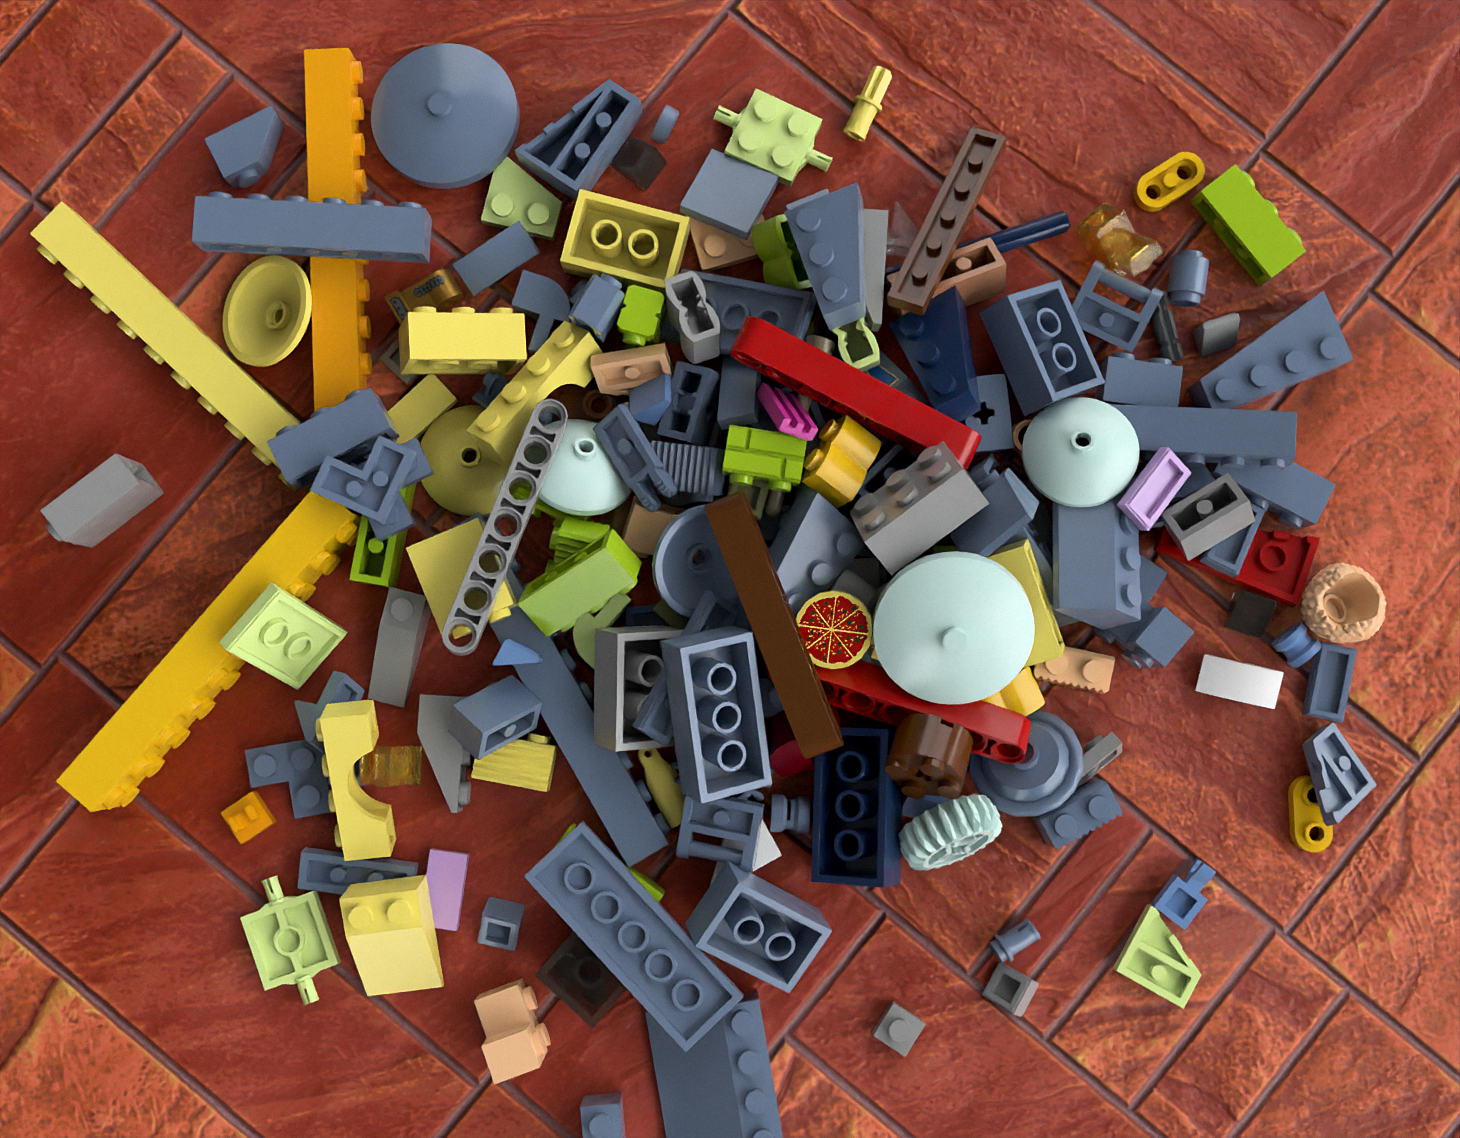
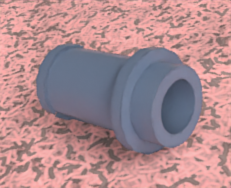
M1026 918L1003 935H994L995 940L990 942L989 945L1001 963L1007 959L1011 962L1014 960L1013 955L1036 940H1040L1041 937L1035 926Z

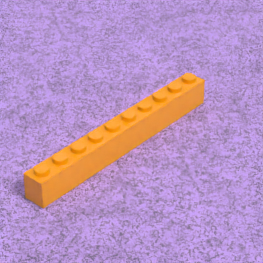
M349 48L304 50L308 202L323 203L324 198H338L346 201V204L361 205V192H366L367 187L365 171L360 169V156H365L363 133H359V120L364 119L363 100L361 97H358V84L363 83L361 62L356 61ZM310 257L314 412L324 407L332 408L344 402L345 397L353 391L359 389L367 390V375L372 374L371 354L366 352L365 338L371 337V323L369 316H365L364 302L370 300V288L368 280L364 279L363 265H368L369 260Z

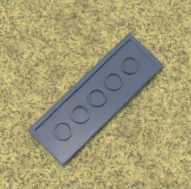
M584 821L524 876L685 1052L744 997V994L703 950L695 947L692 938Z

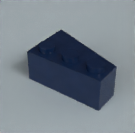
M954 285L932 298L923 316L908 312L889 323L934 409L960 422L980 411L981 407L976 370L973 365L971 352L972 341L968 330L967 307Z

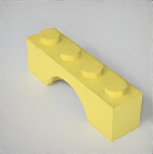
M564 321L466 430L489 459L509 469L535 406L553 390L562 385L577 384L585 388L593 379L594 374L590 366L591 355L603 354L591 333Z
M374 700L327 704L321 717L316 720V736L319 742H324L326 754H323L322 770L324 777H330L332 787L329 790L328 803L331 813L336 812L338 821L334 832L336 846L342 847L344 861L391 857L396 842L391 805L379 802L368 796L359 786L354 773V763L365 754L373 751L379 737Z

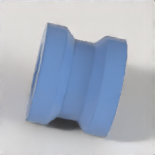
M1297 622L1287 628L1271 644L1277 652H1283L1287 657V664L1292 669L1307 662L1322 647V644L1317 639L1310 638L1306 633L1307 627L1302 622Z

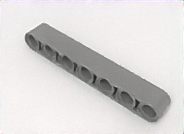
M542 400L533 409L442 631L443 643L448 651L454 655H468L478 646L566 430L568 415L566 408L557 400ZM548 412L554 413L559 417L560 423L555 428H545L539 422L540 416ZM540 448L546 454L545 460L539 464L529 463L524 457L528 449ZM516 483H525L530 487L532 493L525 500H516L510 495V488ZM503 518L511 519L517 525V530L511 536H501L494 529L497 521ZM494 554L500 557L502 560L501 568L494 573L483 571L479 564L485 555ZM473 590L482 591L487 596V603L479 610H472L464 603L466 595ZM456 627H466L472 632V640L468 645L456 647L451 644L449 640L450 633Z

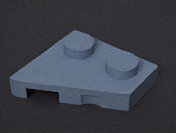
M1331 722L1320 727L1302 744L1323 822L1326 826L1338 824L1377 785L1335 723Z

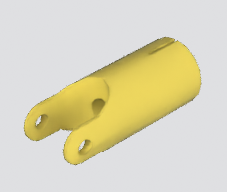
M656 748L639 749L637 756L644 768L646 787L672 829L681 824L685 797L681 796V784L675 783L674 780L679 774L676 769H672L671 765L661 758ZM645 751L650 752L649 758L644 755Z

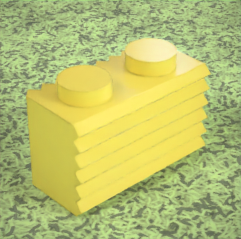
M528 733L527 739L518 738L479 760L474 758L471 778L547 792L550 790L558 745L550 744L551 737Z

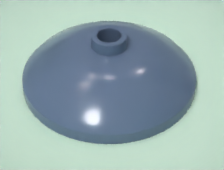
M705 505L690 508L674 518L662 532L656 544L652 561L653 580L663 601L676 612L690 618L706 590L715 592L736 607L740 597L707 517ZM698 550V558L692 561V555Z

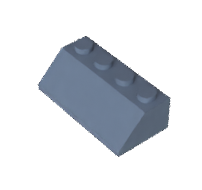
M1133 476L1128 486L1115 498L1097 506L1070 507L1053 501V610L1102 630L1141 620L1140 604L1142 595L1139 573L1141 565L1139 529L1117 506L1137 477Z

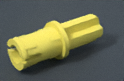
M874 66L861 95L855 96L854 101L856 105L843 130L844 134L857 141H865L876 113L881 112L882 106L880 103L892 78L891 72L888 69Z

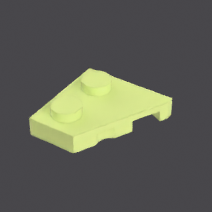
M506 157L493 171L481 221L485 225L501 229H507L517 221H520L528 235L554 241L563 205L558 198L509 157Z

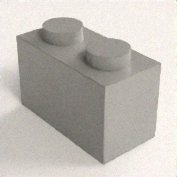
M1229 473L1166 509L1161 514L1168 534L1188 561L1255 522L1249 499Z

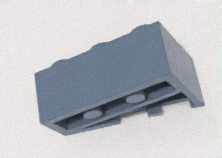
M610 79L571 107L572 111L556 123L551 122L543 128L544 132L525 145L523 143L514 150L521 166L574 201H577L580 189L592 190L643 116L640 99Z

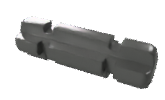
M1162 290L1164 294L1150 319L1157 345L1162 347L1159 350L1160 357L1169 359L1174 363L1183 358L1181 343L1176 342L1179 336L1172 310L1167 308V305L1170 304L1167 292Z

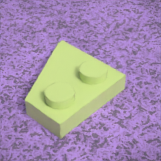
M1147 904L1113 969L1184 1009L1202 974L1193 961L1187 957L1182 949V945L1165 925L1157 909Z

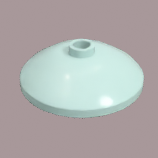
M1067 398L1047 406L1031 421L1023 439L1022 461L1031 483L1050 500L1070 507H1092L1115 498L1131 482L1139 461V443L1131 423L1113 406L1092 398ZM1078 438H1085L1089 441V445L1085 447L1079 446L1076 440Z
M567 419L565 433L539 494L540 499L555 509L582 516L603 514L620 506L632 492V489L628 488L593 431V427L598 423L583 419ZM560 420L552 422L544 427L555 428L559 425ZM534 447L524 457L531 464H539L545 460L546 454L540 448Z

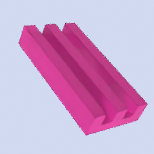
M762 383L756 395L778 430L807 441H812L818 428L797 397L789 392L785 395L778 388L772 391L769 385Z

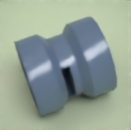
M772 794L770 832H782L785 829H793L797 834H808L810 796L799 795L795 799H789L784 794ZM787 808H790V810H789V820H786V819H787Z

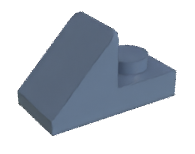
M333 671L317 704L299 700L294 701L305 740L323 754H326L324 742H319L316 736L317 718L321 717L327 704L360 701L365 692L346 673Z

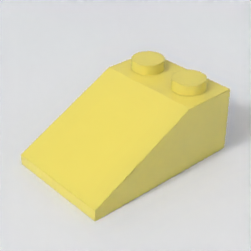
M419 875L350 884L339 901L345 936L367 996L443 987L444 980L427 876Z

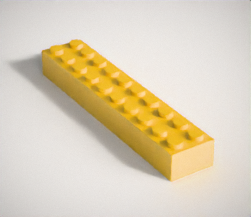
M310 491L56 782L90 812L110 810L120 807V805L122 807L128 805L139 793L140 790L137 786L146 776L148 778L152 777L163 766L165 760L162 757L171 747L177 748L187 739L190 734L188 728L196 718L199 720L204 718L216 704L213 699L222 689L224 691L228 690L239 679L241 673L238 670L246 661L225 650L219 643L271 582L299 600L307 601L314 593L316 587L313 584L322 574H330L341 561V558L338 556L347 545L352 547L356 544L362 515Z

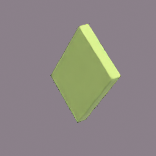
M271 582L219 643L230 653L298 690L348 632L341 625Z

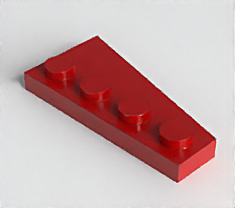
M1161 526L1153 551L1293 608L1299 604L1320 537L1308 535L1300 537L1289 535V532L1277 530L1272 532L1257 530L1239 574L1234 578L1199 562L1202 553L1188 561L1168 534L1166 526Z

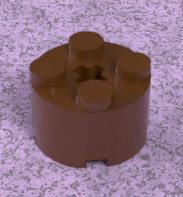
M910 714L902 718L901 724L897 725L885 771L896 783L902 786L901 791L904 795L914 799H921L924 795L943 796L950 799L959 797L973 746L972 736L964 727L955 722L953 728L941 724L942 717L933 714Z

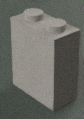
M115 453L40 511L48 520L45 526L55 539L93 548L163 495L164 491L143 464Z

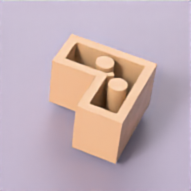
M523 978L480 993L474 1000L487 1037L481 1047L494 1084L540 1068L548 1051L546 1046L551 1045L545 1024H538L534 1009L538 1008V1004L532 987H525Z

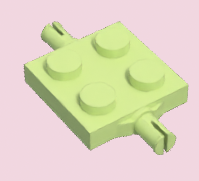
M755 89L747 107L740 114L730 111L721 105L718 106L713 120L733 128L732 137L724 154L778 175V182L788 187H791L797 173L806 163L825 172L828 171L833 157L813 149L814 139L822 124L821 118L759 89Z
M278 875L261 881L269 903L265 904L260 910L244 915L240 919L264 990L266 991L282 984L297 983L303 1005H307L319 1000L312 977L320 970L339 964L341 959L318 892L310 891L299 896L284 897Z

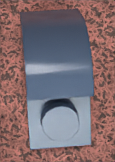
M523 270L511 305L515 313H524V316L538 320L528 348L531 356H533L564 321L569 323L572 321L568 316L572 308L565 291L558 283L548 277Z

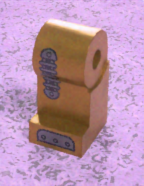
M442 269L431 273L413 286L401 292L397 290L384 298L401 325L407 312H413V308L428 306L436 308V312H444L461 301L463 294L449 270Z

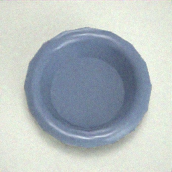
M1040 709L1026 716L1031 722V729L1025 759L1022 762L1007 764L972 752L970 755V776L978 794L986 795L991 803L996 806L997 810L1015 817L1040 816L1059 808L1075 792L1083 773V749L1074 730L1057 715Z

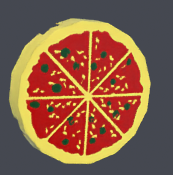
M839 590L820 592L807 600L797 614V624L811 659L817 666L829 669L849 667L862 658L871 644L873 636L871 614L860 599L849 593Z

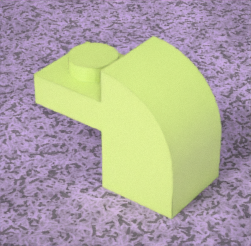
M617 593L613 595L595 617L588 611L580 616L574 625L573 639L580 656L594 670L595 628H610L625 612V608L633 603L626 594L620 595Z

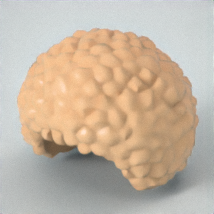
M1345 563L1329 564L1312 578L1302 594L1303 601L1300 611L1306 626L1315 632L1317 636L1328 639L1331 642L1352 643L1368 640L1375 632L1379 631L1385 619V606L1387 603L1381 587L1368 572H1364L1362 568H1357L1355 565Z

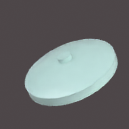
M968 552L936 553L920 558L904 567L885 586L876 604L873 618L875 650L882 667L889 677L908 693L920 699L938 704L971 703L997 693L1007 686L1022 670L1031 653L1034 641V617L1029 599L1019 581L997 562Z

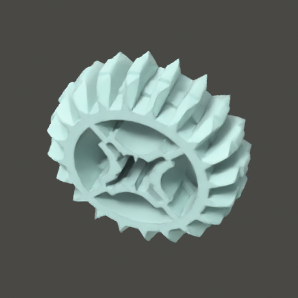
M962 795L958 799H950L943 804H937L936 807L930 810H925L922 815L914 817L912 822L907 823L898 834L901 845L900 850L904 859L908 861L910 867L914 868V870L929 871L932 868L939 869L944 865H951L953 862L963 860V858L973 855L979 849L985 848L986 844L993 842L999 835L1003 825L999 819L1000 815L996 806L991 803L986 795Z

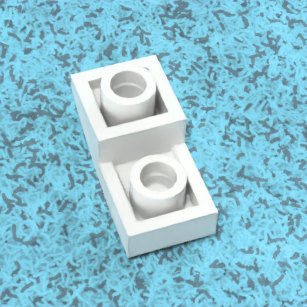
M1204 654L1195 691L1275 709L1284 672Z

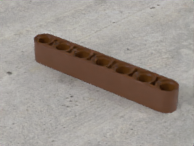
M741 490L706 504L707 517L802 755L807 760L844 746L840 729L745 493Z

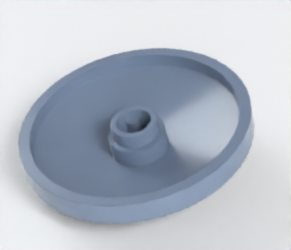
M453 43L426 46L400 59L381 80L371 108L373 136L378 148L391 167L413 183L436 189L466 186L477 182L494 171L510 152L516 140L520 123L517 95L502 67L494 59L478 49Z

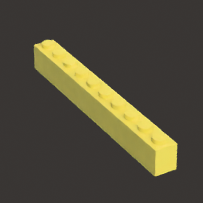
M61 201L30 233L40 243L36 249L51 263L55 264L57 261H60L67 268L63 273L64 276L79 289L86 286L94 293L90 300L106 314L113 311L121 319L117 325L132 339L139 336L148 345L143 350L160 365L166 361L174 369L170 375L187 390L192 386L198 391L201 396L197 401L213 415L219 411L228 420L224 426L239 440H242L244 437L250 440L255 445L251 452L267 466L273 462L280 469L267 441L277 437L276 433L282 428L289 425L298 426L301 423L76 211ZM282 472L278 475V477L293 491L297 490L295 487H293L286 481ZM313 483L301 489L310 492Z

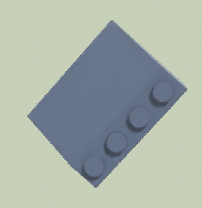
M758 991L743 993L744 997L687 1052L677 1044L648 1011H645L666 1138H783Z

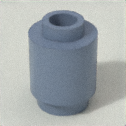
M1181 250L1180 255L1171 258L1167 286L1170 304L1181 307H1197L1200 305V299L1205 297L1209 260L1202 257V252L1197 250Z

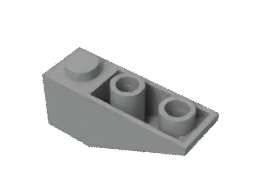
M420 694L417 734L451 813H458L463 811V804H469L471 782L465 781L466 766H472L473 755L448 733L452 705L463 697Z

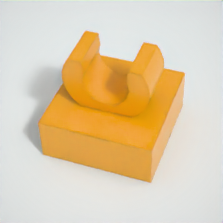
M256 790L221 812V815L240 844L248 842L277 822Z

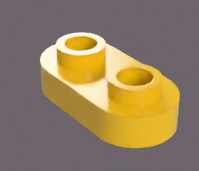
M1181 152L1143 175L1134 187L1133 196L1136 204L1145 211L1155 212L1194 189L1204 177L1205 168L1202 160L1194 153ZM1177 170H1184L1187 173V179L1179 178ZM1146 189H1153L1157 193V198L1152 199L1148 197Z
M1304 775L1296 778L1288 790L1290 836L1298 848L1308 852H1320L1325 850L1332 841L1333 825L1326 826L1323 822L1317 797L1313 802L1308 800L1307 793L1314 786L1311 776ZM1316 826L1319 830V835L1315 840H1312L1309 832L1311 828Z

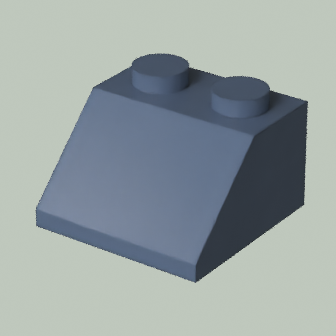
M1009 467L1000 475L996 470L992 471L978 483L977 486L981 489L989 504L949 533L959 552H968L987 557L1033 520L1039 501Z

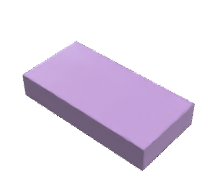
M1160 447L1117 506L1139 530L1149 531L1190 476L1191 472L1169 447Z
M430 849L426 876L435 928L457 931L459 928L470 853Z

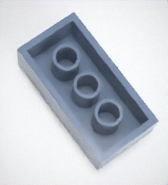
M729 625L661 641L682 793L702 804L771 785L772 779L753 632Z

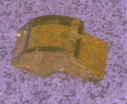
M1102 203L1075 226L1086 248L1093 257L1106 264V269L1121 276H1125L1127 273L1136 276L1138 273L1147 270L1151 266L1152 261L1163 253L1157 240L1136 234L1125 211L1111 205Z
M375 744L373 751L361 757L360 784H374V786L378 787L421 785L423 746Z

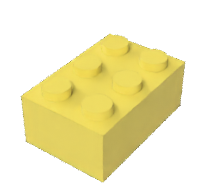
M580 189L560 258L563 271L588 279L592 275L601 277L602 273H605L619 281L623 288L627 289L632 284L661 292L666 299V279L679 273L690 233V219L682 215Z
M428 306L413 308V312H407L399 328L400 373L487 374L491 370L494 373L499 371L502 374H513L527 359L524 313H513V309L504 307L493 308L490 310V313H475V309L471 307L453 308L452 313L436 312V308Z

